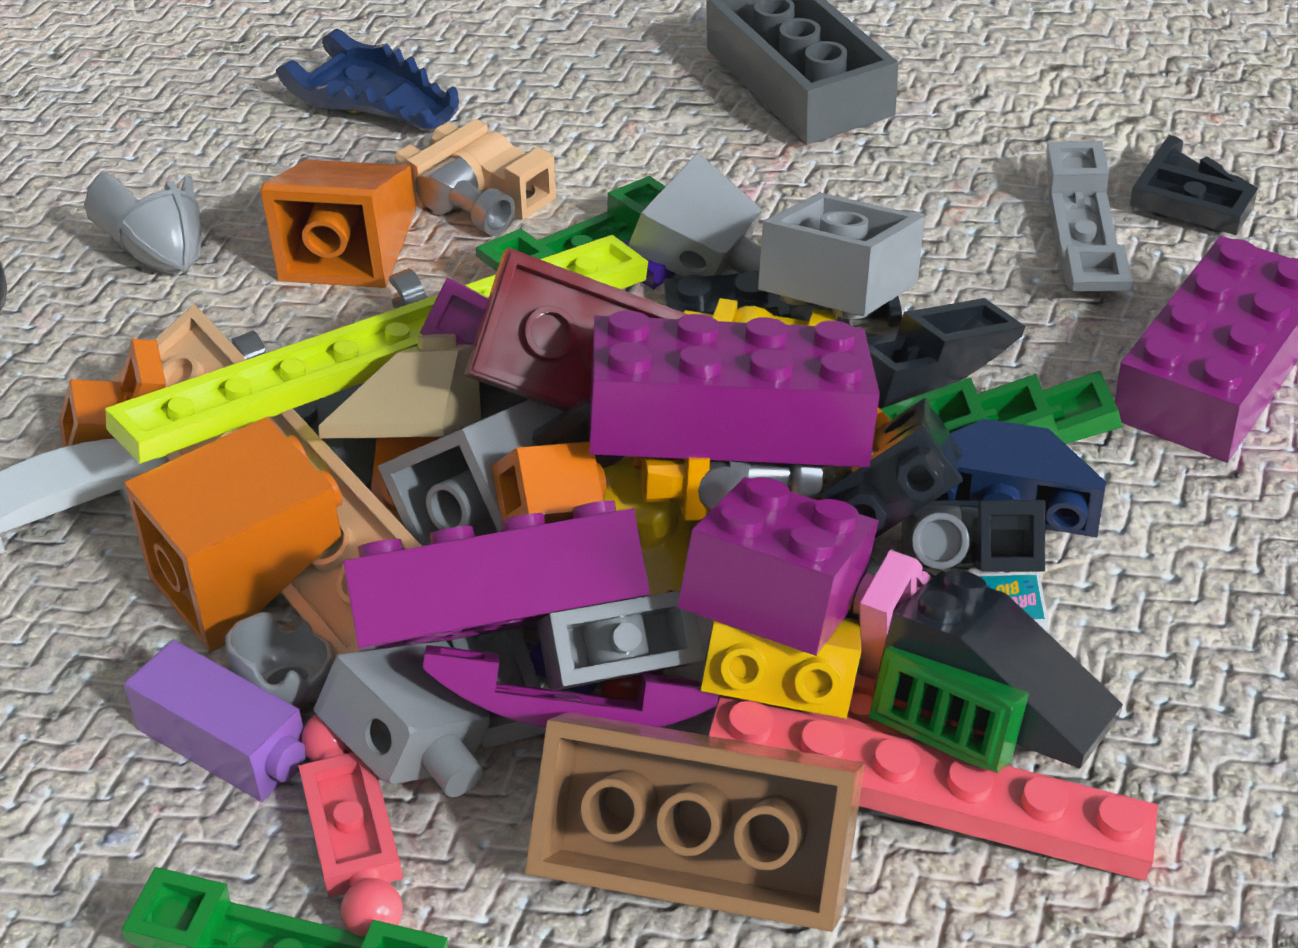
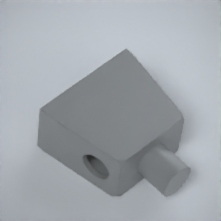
M696 153L641 212L628 247L654 263L665 265L666 269L682 277L688 275H721L728 266L740 274L746 271L759 272L761 246L752 241L750 237L762 213L760 207L703 156Z
M446 641L336 655L313 710L382 781L398 784L433 777L449 797L461 796L470 791L479 782L483 774V768L474 758V755L490 724V711L462 698L442 685L423 669L426 645L450 647Z

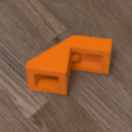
M132 339L119 382L70 379L59 417L63 447L102 439H113L114 437L106 429L105 408L165 388L166 381L157 340Z

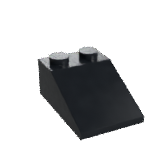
M960 570L940 571L893 611L874 691L885 649L889 646L1027 691L1029 696L1016 745L1079 769L1120 717L1123 704L1009 595L987 587L985 580L973 573ZM901 672L895 699L908 703L914 677ZM928 684L922 709L933 713L939 688ZM953 696L948 719L959 723L964 699ZM979 706L974 729L982 732L986 731L991 711Z

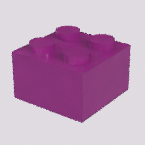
M744 477L692 529L677 608L817 656L853 607L859 584L867 573L879 520L858 514L855 507L843 501L833 499L818 501L790 492L787 485L775 479L765 477L750 479Z

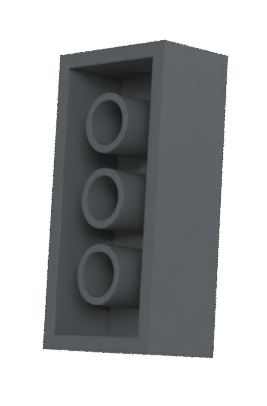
M706 0L707 50L806 145L813 142H822L829 137L856 128L868 127L874 122L896 116L898 61L827 0Z

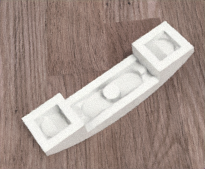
M113 438L59 448L12 465L0 471V533L120 490L125 502L130 506L124 482L170 460L163 456L139 464ZM0 537V554L6 551Z

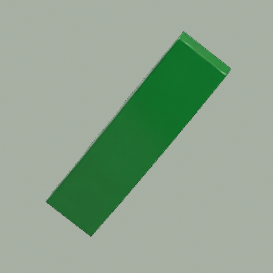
M1100 370L1042 390L1037 375L1033 374L977 394L970 377L881 408L892 420L923 398H926L950 433L980 420L989 419L1048 428L1065 444L1123 427L1118 408Z

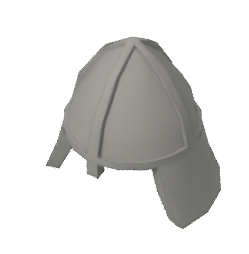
M100 173L88 188L84 207L88 219L107 232L127 253L132 254L141 263L148 265L150 268L165 274L187 271L199 258L203 239L199 219L200 210L193 191L192 176L184 177L181 190L177 189L174 182L166 181L164 191H158L138 201L112 175Z

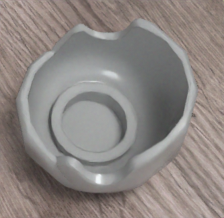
M262 612L236 622L225 635L228 670L296 708L306 706L319 698L335 657L331 642L317 633H313L312 627L308 622L302 621L295 630H284L275 623L271 613Z

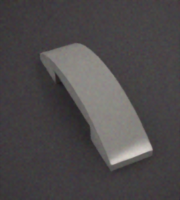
M1102 141L1047 142V175L1053 233L1060 268L1068 288L1071 291H1131L1133 281L1125 244L1118 245L1107 196L1109 171Z

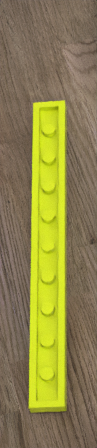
M614 235L541 259L619 289L645 281L648 261ZM496 275L472 282L466 286L489 297ZM438 294L105 408L106 429L141 464L207 439L221 436L265 417L276 416L287 410L362 384L397 352L418 346V336H422L419 333Z

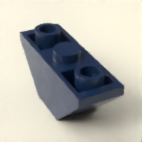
M983 419L950 433L962 449V457L957 460L959 465L957 470L962 476L963 482L935 500H1045V529L1097 538L1106 481L1050 429Z

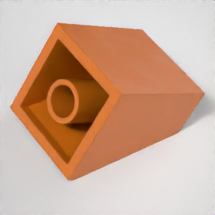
M304 160L263 183L260 191L278 281L377 288L387 287L389 276L393 272L417 210L411 165Z
M268 417L124 482L149 578L209 653L221 648L225 644V635L236 622L258 614L341 536L337 507L342 505V495L336 481L327 470L318 471L309 462L299 440L293 435L286 437Z

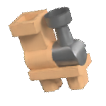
M478 119L472 120L461 128L448 121L435 129L431 137V146L420 150L409 144L395 154L396 165H411L416 207L422 210L428 207L436 215L445 214L459 207L470 212L473 224L489 235H497L503 232L510 224L513 216L523 221L556 199L554 155L539 147L526 153L512 146L502 134L495 131L488 132L487 124ZM526 190L533 193V195L527 199Z

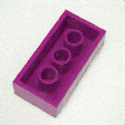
M1220 235L1120 363L1115 404L1118 408L1121 422L1228 463L1298 362V258H1289L1255 247L1248 241L1231 239Z
M619 311L610 316L594 315L590 381L591 455L688 459L690 457L724 461L870 467L880 393L864 328H854L840 321H823L816 326L787 325L780 320L767 317L754 318L746 323L717 321L710 316L702 314H689L679 319L648 318L646 315L635 311Z
M614 500L598 501L572 508L573 516L569 517L570 520L546 524L544 513H533L502 520V529L498 533L474 537L473 526H460L430 533L431 545L404 549L401 539H387L358 546L359 558L343 560L358 648L361 651L438 641H452L537 625L536 622L550 613L649 596L650 590L634 508L616 511Z

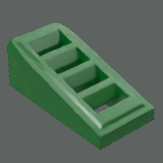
M889 646L885 649L869 718L962 761L998 774L1012 761L1029 692ZM901 672L914 677L906 709L893 705ZM928 684L939 688L932 718L921 715ZM954 695L964 699L958 727L947 724ZM979 706L991 711L984 736L973 733Z

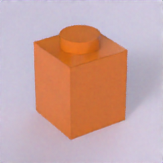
M590 442L519 447L491 466L501 521L533 513H544L546 524L570 520L569 517L573 516L572 508L592 502L604 501L606 494L605 473L602 466L596 462L595 455L590 454Z

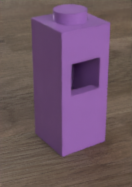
M174 639L123 684L137 729L261 803L282 782L293 778L299 771L298 766L302 765L307 758L305 745L301 742L303 724L298 708Z

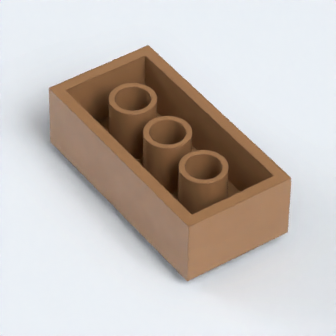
M568 712L547 720L525 874L833 932L844 912L865 762Z

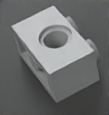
M680 591L550 613L536 622L548 688L552 690L567 689L637 676L643 672L653 673L686 667L704 661L696 614L677 608Z

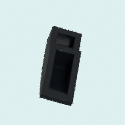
M986 298L904 312L897 333L867 338L880 393L878 408L881 409L963 380L996 358L1021 338L1026 326Z

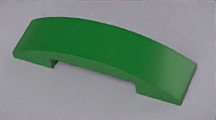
M651 176L644 177L608 192L607 212L540 240L535 239L520 228L476 246V257L497 272L502 254L507 248L543 259L610 235H614L620 241L625 242L632 237L641 212L666 186Z
M160 867L153 869L121 929L123 938L139 948L449 947L448 937L374 919L366 936L361 937L348 930L233 903L230 900L226 883Z

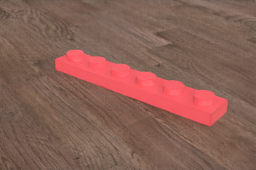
M724 695L720 696L708 736L865 762L859 802L861 807L1143 881L1146 880L1153 864L1158 804L1011 766H1006L997 774L962 761L930 745L771 704Z

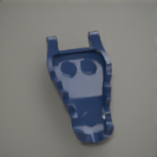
M334 29L322 38L323 47L332 59L310 74L294 60H289L276 69V74L282 84L306 104L320 108L343 109L349 113L367 112L400 120L422 131L434 132L436 128L450 121L459 110V98L456 87L452 86L444 92L437 83H430L426 69L424 67L419 69L412 56L404 60L400 48L393 51L388 43L381 45L364 44L352 39L340 29Z

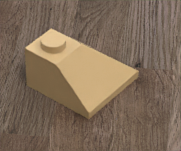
M455 334L418 336V346L397 352L318 426L319 438L444 437L481 419L479 381L463 376L473 344L456 345Z

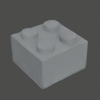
M819 192L763 221L758 289L780 295V300L788 304L809 305L813 303L832 308L833 314L841 318H864L918 283L925 216Z

